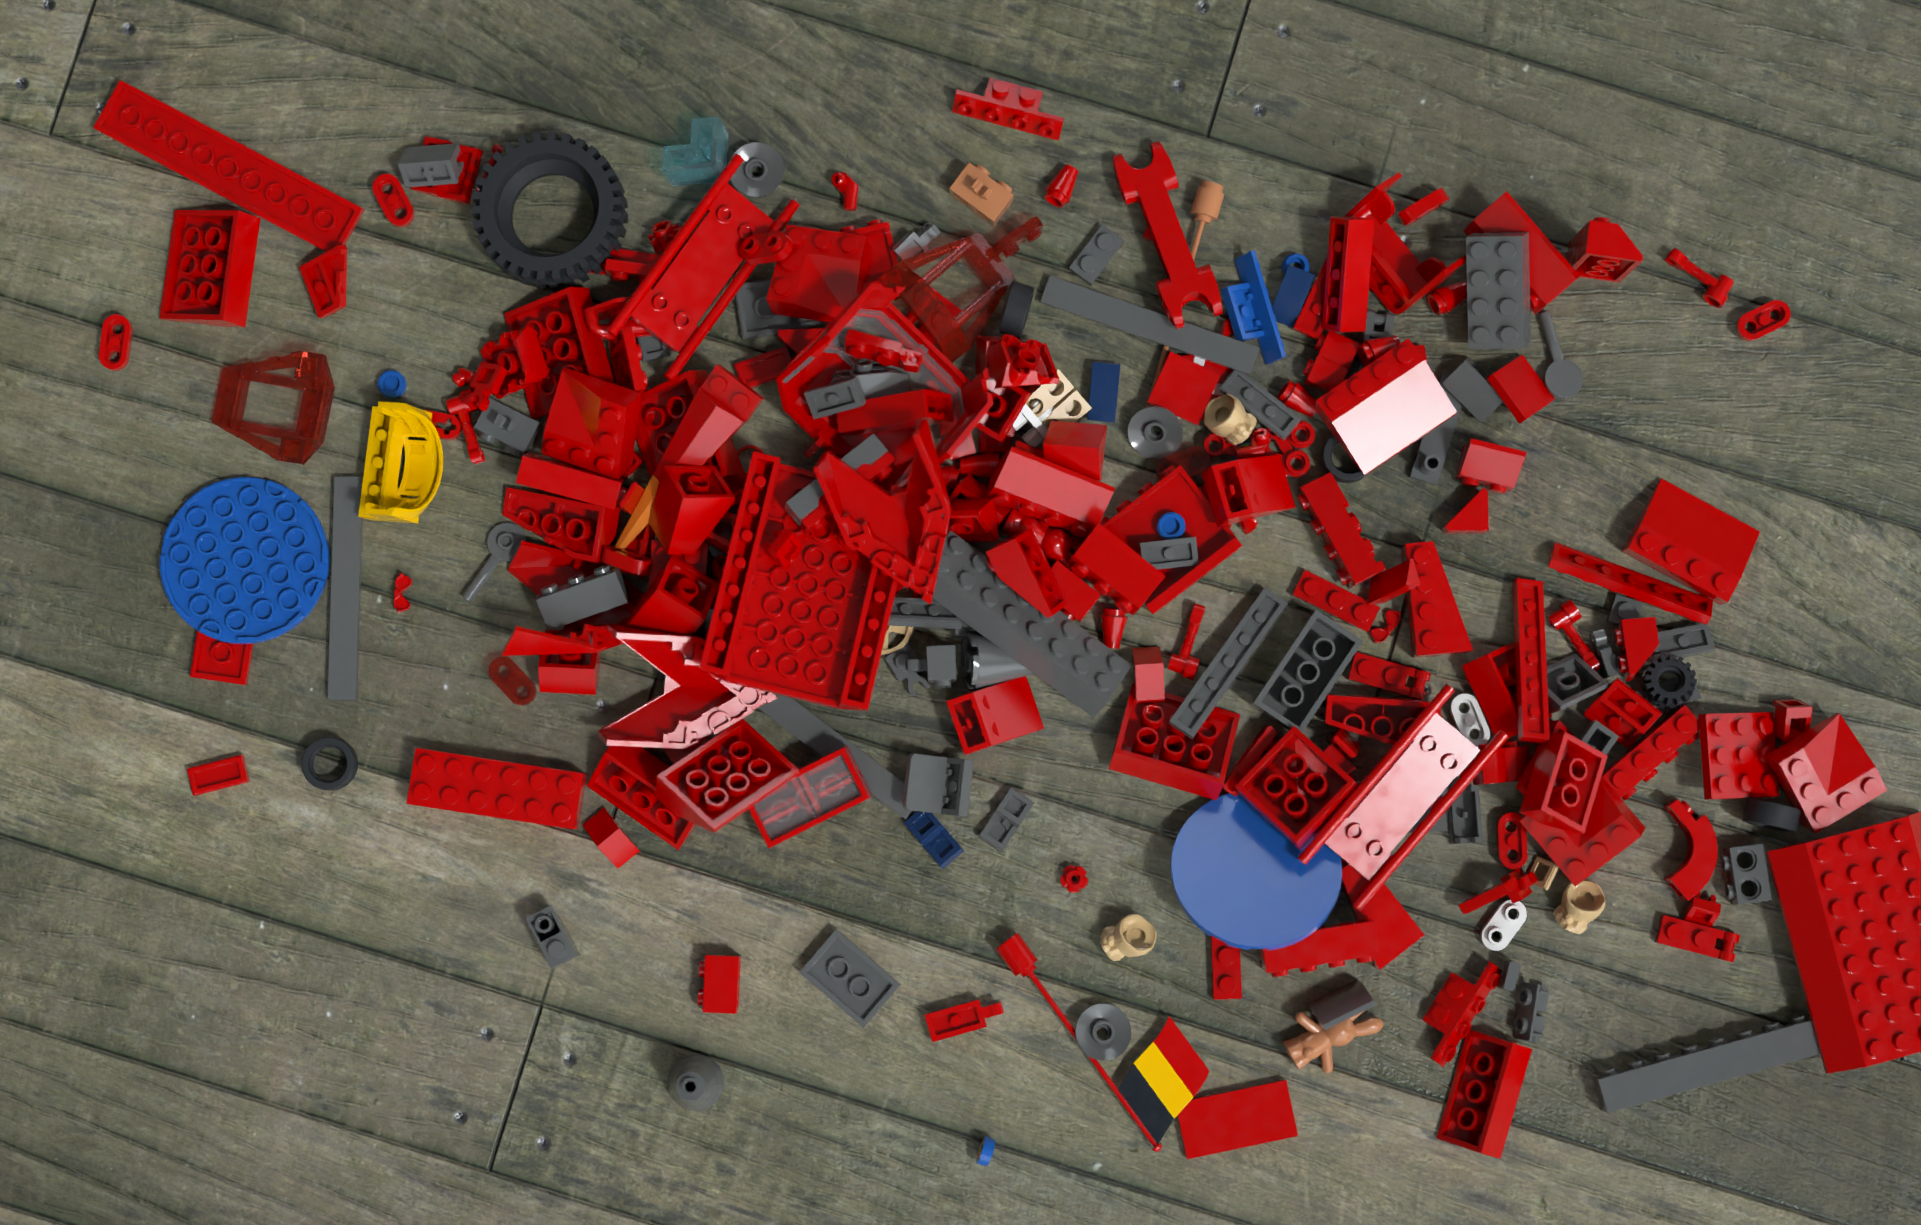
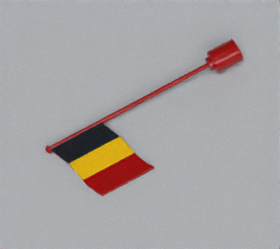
M1017 932L999 945L996 951L1015 976L1021 974L1024 978L1029 975L1076 1040L1075 1029L1033 973L1037 968L1034 963L1038 959ZM1168 1016L1164 1027L1156 1039L1132 1064L1118 1088L1100 1063L1088 1056L1152 1144L1154 1152L1161 1150L1162 1144L1160 1141L1172 1121L1199 1092L1210 1072L1170 1016Z

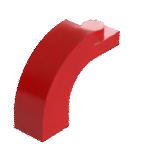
M1673 799L1663 807L1684 832L1687 840V854L1682 864L1664 879L1682 901H1689L1705 887L1714 872L1718 855L1717 839L1714 829L1705 814L1697 815L1693 818L1691 815L1694 812L1684 800L1680 802L1679 799Z

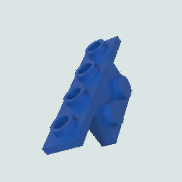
M1254 250L1235 259L1242 284L1227 286L1221 289L1235 339L1241 342L1258 339L1265 363L1269 365L1286 357V353L1276 323V317L1272 310L1268 290L1261 273L1260 263Z

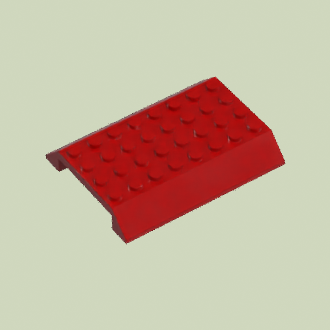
M753 451L699 670L736 685L836 709L868 711L898 581L870 562L871 559L860 551H854L846 545L833 514L826 519L828 523L820 531L815 533L812 530L806 535L784 508L787 501L817 478L815 472L780 464L781 458ZM892 485L890 490H883L891 495L906 490V488ZM786 528L793 532L802 544V548L787 568L777 564L763 545L765 542L772 545L776 538L772 534L774 530L781 532Z
M1921 811L1806 843L1766 851L1826 1074L1864 1068L1921 1052Z

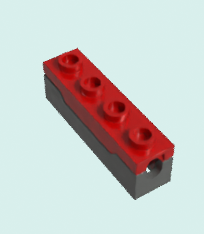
M874 433L841 459L872 482L877 478L882 481L893 472L891 467L895 462V458L888 452ZM818 478L787 501L784 508L806 535L812 530L815 533L820 531L828 523L826 519L833 514Z

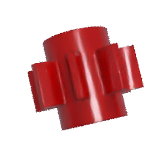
M664 220L652 227L653 234L648 235V238L655 252L661 250L663 253L680 230L678 223L672 225L671 221Z

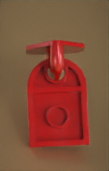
M630 297L615 298L586 308L584 314L588 329L594 335L608 340L616 385L642 394L646 389L645 387H647V375L641 369L642 352L640 345L636 344L635 338L653 335L630 319L627 320L616 337L606 331ZM599 319H600V320H609V319H611L610 322H609V324H605V325H600V324H599Z

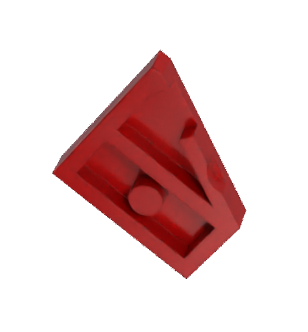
M338 245L299 267L318 318H326L346 307L347 247L346 245Z

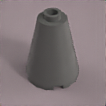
M965 634L967 638H963L961 667H965L967 676H962L966 689H977L1034 674L983 635Z
M687 1055L679 1059L669 1072L668 1090L670 1096L677 1105L686 1110L702 1111L708 1109L722 1095L724 1089L722 1070L713 1059L705 1055ZM688 1081H693L696 1084L695 1091L690 1089Z

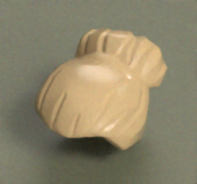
M1229 393L1211 400L1205 409V426L1216 435L1227 438L1228 442L1232 445L1244 442L1257 423L1256 417L1251 413H1246L1240 400Z
M1582 881L1576 887L1571 882L1562 895L1561 905L1557 906L1553 913L1559 926L1572 933L1582 934L1587 929L1588 922L1593 921L1604 910L1606 901L1602 889L1592 881Z
M1132 914L1122 918L1116 926L1104 928L1100 937V943L1110 960L1119 961L1124 956L1137 957L1149 953L1155 945L1157 932L1154 926L1141 915Z

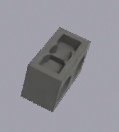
M1753 844L1723 848L1724 854L1721 855L1720 860L1722 870L1727 872L1728 882L1725 883V894L1728 900L1731 899V904L1738 905L1772 900L1764 845ZM1740 853H1744L1748 858V864L1745 868H1741L1737 864V856ZM1744 881H1748L1752 885V892L1747 897L1741 892V885Z

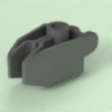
M859 360L853 363L852 369L836 370L830 381L831 384L857 377L866 400L909 391L910 375L909 372L900 369V367L884 366L871 360Z

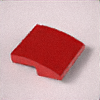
M425 136L423 146L453 144L448 140ZM459 145L460 153L457 156V162H463V170L458 178V184L411 187V190L469 205L483 151L478 148Z
M1616 678L1586 708L1583 715L1591 721L1597 720L1618 735L1617 741L1628 749L1642 733L1644 734L1662 715V712L1620 679Z

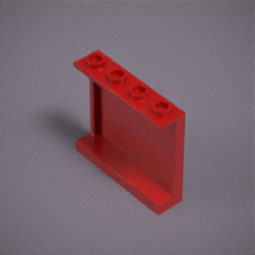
M1174 465L1168 467L1160 474L1163 478L1155 485L1149 482L1138 491L1140 497L1132 503L1129 499L1116 508L1118 514L1110 520L1106 516L1100 521L1101 525L1139 555V543L1167 540L1159 534L1157 523L1160 517L1168 512L1181 515L1185 521L1186 529L1180 538L1196 537L1199 565L1158 569L1165 575V578L1145 601L1146 607L1152 614L1157 613L1243 546L1228 525L1217 527L1209 500L1181 465L1177 468Z

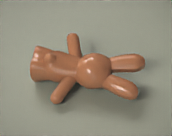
M1298 1012L1295 1016L1296 1021L1308 1031L1293 1039L1285 1040L1282 1044L1297 1069H1301L1321 1054L1322 1070L1325 1073H1330L1333 1070L1331 1046H1345L1354 1037L1377 1033L1383 1028V1021L1378 1017H1369L1353 1023V1020L1363 1013L1361 1012L1324 1030L1305 1013Z

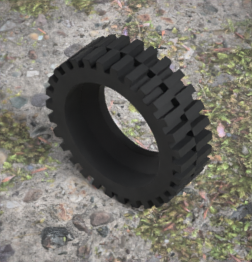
M549 131L548 138H544L540 132L532 133V141H528L524 135L517 138L519 146L514 148L511 142L504 145V148L507 150L504 156H501L498 151L492 155L496 162L493 167L486 163L482 168L486 177L484 179L478 176L476 185L480 190L479 192L473 191L472 199L476 203V206H471V214L476 219V221H472L473 226L479 234L477 237L485 251L513 279L516 280L518 278L523 284L528 286L534 283L539 289H545L546 284H549L553 290L560 289V283H565L567 287L576 286L575 279L580 278L584 283L590 280L587 273L593 270L598 275L603 271L600 264L603 261L606 262V259H613L610 254L612 249L618 252L622 246L618 239L619 237L625 238L626 229L623 223H628V214L625 211V208H628L627 199L624 196L625 191L607 159L603 155L601 156L599 151L592 145L588 147L584 140L577 138V141H574L572 136L563 133L562 138H559L556 132ZM545 176H565L580 183L589 193L594 211L591 228L581 243L569 251L559 254L536 252L525 246L515 232L513 225L515 202L523 189L533 181Z

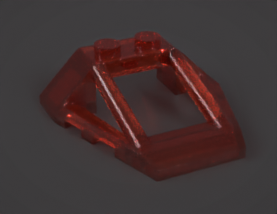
M977 233L902 260L878 280L885 288H894L895 286L906 287L894 300L902 299L934 340L932 344L953 363L971 348L1015 276L983 235ZM948 254L922 277L913 271ZM963 257L988 289L958 315L953 317L929 285ZM984 307L963 335L961 326Z
M296 351L282 357L274 356L260 362H247L222 368L211 423L244 440L256 449L265 452L277 461L304 465L322 446L325 440L335 390L326 355ZM296 368L294 378L263 372ZM250 381L303 390L296 430L242 421ZM253 434L280 438V446Z

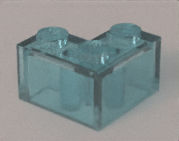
M716 116L692 119L690 144L664 146L662 172L673 186L714 183L727 165L729 131L720 118Z

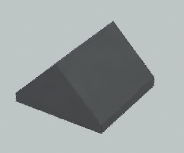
M1577 653L1547 666L1549 714L1565 709L1608 688V683Z

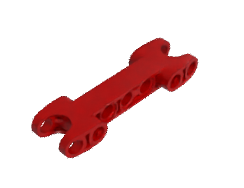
M1160 141L1150 143L1152 162L1146 168L1136 169L1131 167L1121 153L1112 156L1117 185L1125 205L1139 202L1167 277L1155 282L1156 289L1166 315L1177 330L1185 327L1182 308L1189 301L1197 300L1203 302L1214 317L1222 314V304L1218 285L1210 265L1206 264L1197 268L1195 266L1168 191L1179 188L1177 176Z

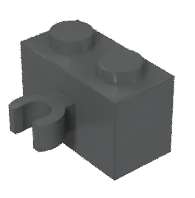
M489 398L488 409L485 412L482 411L474 426L480 432L478 437L491 444H494L495 440L504 444L503 450L517 457L520 453L526 454L529 452L543 426L539 422Z
M955 645L927 646V659L907 660L908 672L928 671V683L934 684L935 689L951 688V683H957Z

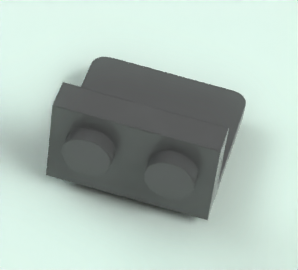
M910 754L907 760L903 808L912 811L967 817L970 804L971 779L973 776V760Z

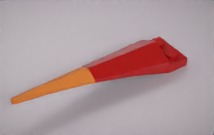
M721 364L715 366L704 384L698 389L615 547L625 550L649 524L663 466H704L750 419L764 399Z

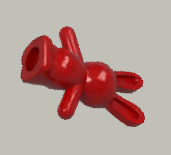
M1012 509L1001 534L1006 537H1012L1032 528L1045 557L1053 561H1060L1061 564L1072 571V566L1068 564L1073 556L1070 551L1076 552L1086 539L1071 537L1060 528H1049L1045 521L1040 519L1037 521L1033 517L1024 516L1018 510Z

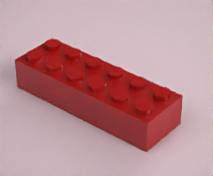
M415 748L406 804L578 830L587 774Z

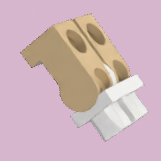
M1056 368L1059 376L1058 384L1032 385L1025 390L1031 395L1012 425L1017 431L1028 422L1032 428L1021 438L1026 444L1036 448L1044 443L1051 421L1075 423L1092 409L1058 368Z

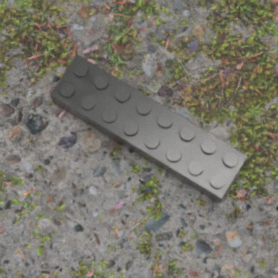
M950 531L945 538L933 599L1094 718L1108 703L1132 665L1060 611L1047 618L998 578L996 572L990 569L986 556L954 532Z

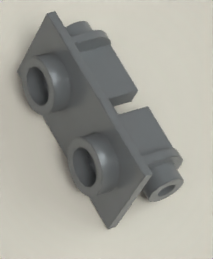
M1522 982L1518 995L1517 1018L1514 1022V1038L1539 1042L1540 1037H1543L1545 1017L1536 1015L1537 1010L1546 1012L1549 996L1547 986Z

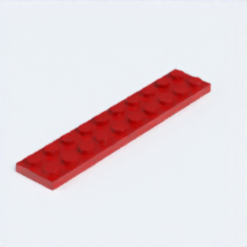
M122 80L117 84L93 127L96 131L324 252L338 245H346L365 211L360 206Z

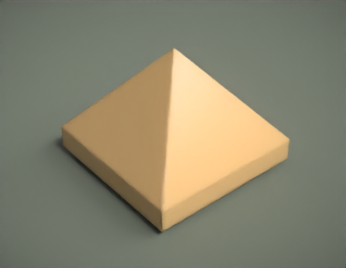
M1537 856L1530 872L1534 871L1538 882L1533 885L1548 890L1559 867L1557 864Z

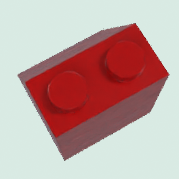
M663 466L649 524L667 554L676 556L694 554L734 503L735 496L716 466Z
M672 554L633 609L625 627L692 636L706 619L720 584Z

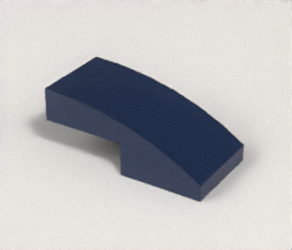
M1288 265L1272 305L1276 322L1291 328L1294 327L1314 279V274Z
M1093 361L1089 405L1092 409L1088 411L1087 420L1115 423L1120 363Z
M917 811L904 822L942 869L964 852L962 847L933 813Z

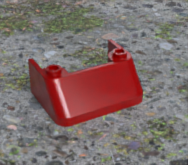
M1400 172L1376 186L1345 215L1374 219L1369 287L1385 307L1394 314H1401L1409 309L1466 262L1465 255L1449 267H1446L1437 258H1428L1420 264L1387 223V220L1394 214L1395 205L1386 191L1403 177Z

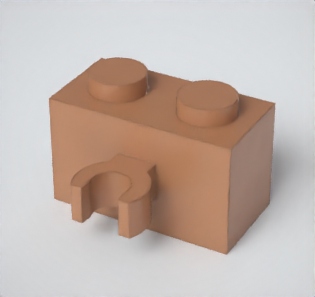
M969 162L949 188V195L994 227L1013 202L1014 195L1011 193L1012 189L1001 180L997 183L991 179L989 171L979 164L974 166Z

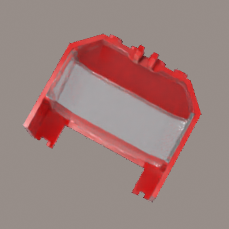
M870 284L804 346L776 378L783 410L815 440L804 452L807 458L812 457L821 446L826 452L830 451L842 459L874 433L888 452L895 458V462L891 467L893 472L882 481L877 478L873 483L887 490H890L892 485L907 489L916 447L913 434L917 427L856 435L838 433V427L835 422L837 413L813 419L804 393L810 389L830 384L832 375L836 370L852 369L853 363L859 360H869L865 358L858 359L850 354H846L845 337L850 329L903 343V348L923 353V361L919 372H909L910 386L907 392L926 389L952 394L954 422L929 425L939 464H942L953 455L993 405L992 393H988L986 382L989 379L988 369L985 368L973 379L969 380L891 303L906 287L883 288L881 284Z

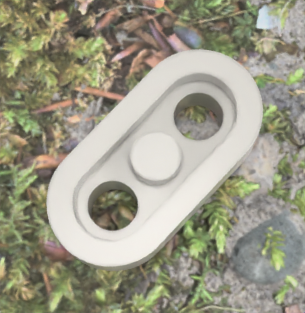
M1460 694L1454 697L1450 703V713L1458 732L1477 748L1478 745L1486 744L1490 738V730L1477 699L1470 694ZM1461 703H1465L1468 706V712L1465 714L1459 711ZM1472 729H1476L1479 732V737L1476 740L1472 739L1469 735Z
M1511 900L1502 902L1481 930L1480 940L1484 947L1493 951L1504 949L1526 920L1527 911L1525 906L1519 901L1512 904ZM1512 908L1517 911L1515 919H1510L1508 916V912ZM1494 931H1498L1501 935L1498 942H1494L1491 938Z

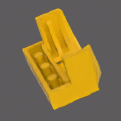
M378 402V407L372 406L358 517L374 521L418 524L419 515L428 507L438 490L443 471L442 444L431 420V412L406 403ZM409 437H423V438L426 439V441H423V440H408V438H409ZM404 445L405 465L402 481L398 489L401 454ZM401 495H402V496L417 497V498H403V497H401Z

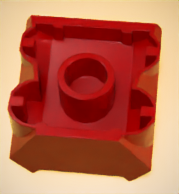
M529 326L519 330L506 331L501 334L500 339L489 341L480 348L484 362L502 365L508 370L497 395H495L498 399L545 379L551 370L547 367L537 338L539 332Z
M1005 334L998 343L988 347L985 362L988 361L996 383L995 389L1059 383V376L1046 343L1029 339L1027 342H1020L1016 337Z

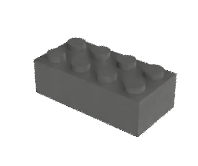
M1529 232L1472 233L1466 237L1468 349L1526 348L1531 344Z
M1315 610L1263 685L1251 706L1288 731L1295 726L1303 732L1363 641L1318 610Z

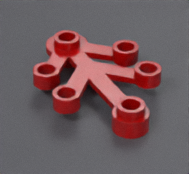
M1256 427L1253 429V431H1252L1251 434L1249 435V439H1250V440H1252V438H1253V436H1254V432L1257 430ZM1269 432L1271 440H1275L1283 455L1273 453L1268 447L1263 456L1280 455L1286 476L1298 478L1305 475L1310 468L1308 455L1302 450H1294L1287 438L1283 441L1278 436H1273ZM1215 433L1207 436L1203 443L1204 452L1210 457H1218L1221 454L1235 456L1236 448L1245 447L1227 443L1224 437ZM1210 442H1217L1219 449L1212 451L1209 448ZM1291 460H1299L1301 464L1300 468H1293L1291 466Z

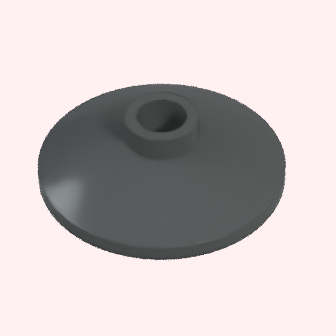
M753 142L745 144L735 151L734 154L740 155L744 161L730 180L740 193L748 197L759 198L771 194L779 187L784 176V164L781 156L773 147L765 143ZM755 168L762 170V174L758 177L752 175V170Z
M1149 406L1139 410L1131 418L1128 425V438L1132 447L1139 454L1151 459H1163L1174 454L1180 447L1183 440V427L1178 417L1170 410L1159 406ZM1159 426L1162 431L1155 432L1152 427Z
M1096 1004L1087 1008L1079 1016L1075 1027L1076 1041L1080 1049L1090 1058L1099 1061L1112 1060L1120 1056L1129 1046L1131 1025L1127 1016L1119 1008L1110 1004ZM1099 1028L1104 1029L1106 1032V1036L1103 1039L1097 1036Z

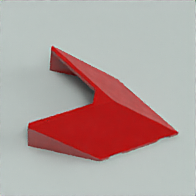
M922 420L913 434L916 447L907 489L891 495L830 451L824 452L813 469L846 545L854 551H860L871 559L870 562L906 588L910 587L922 595L924 601L931 605L952 509L928 420Z
M521 540L508 565L507 571L535 594L539 595L541 589L554 583L557 586L567 584L569 578L579 574H583L584 577L592 575L595 569L607 564L601 560L599 563L571 558L563 550ZM623 578L630 595L626 604L566 624L563 630L550 634L515 626L502 650L501 656L597 653L622 645L624 643L607 630L608 625L625 627L633 609L644 594Z
M608 625L607 630L615 638L622 641L664 674L663 693L598 730L597 736L607 746L691 749L697 746L703 739L721 732L754 712L753 710L763 704H769L778 698L770 692L728 683L700 671L699 668L706 641L699 636Z

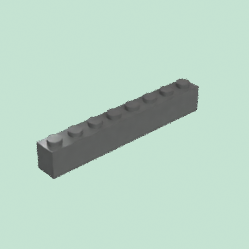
M1806 1014L1790 1018L1791 1023L1780 1026L1779 1022L1763 1025V1031L1753 1033L1752 1029L1735 1033L1736 1038L1726 1041L1725 1037L1709 1040V1046L1698 1048L1697 1044L1681 1048L1682 1053L1671 1056L1670 1052L1661 1053L1653 1056L1655 1061L1644 1063L1643 1060H1636L1627 1063V1068L1617 1071L1616 1067L1599 1071L1600 1076L1593 1078L1601 1109L1609 1113L1818 1055L1820 1051L1811 1018H1807Z

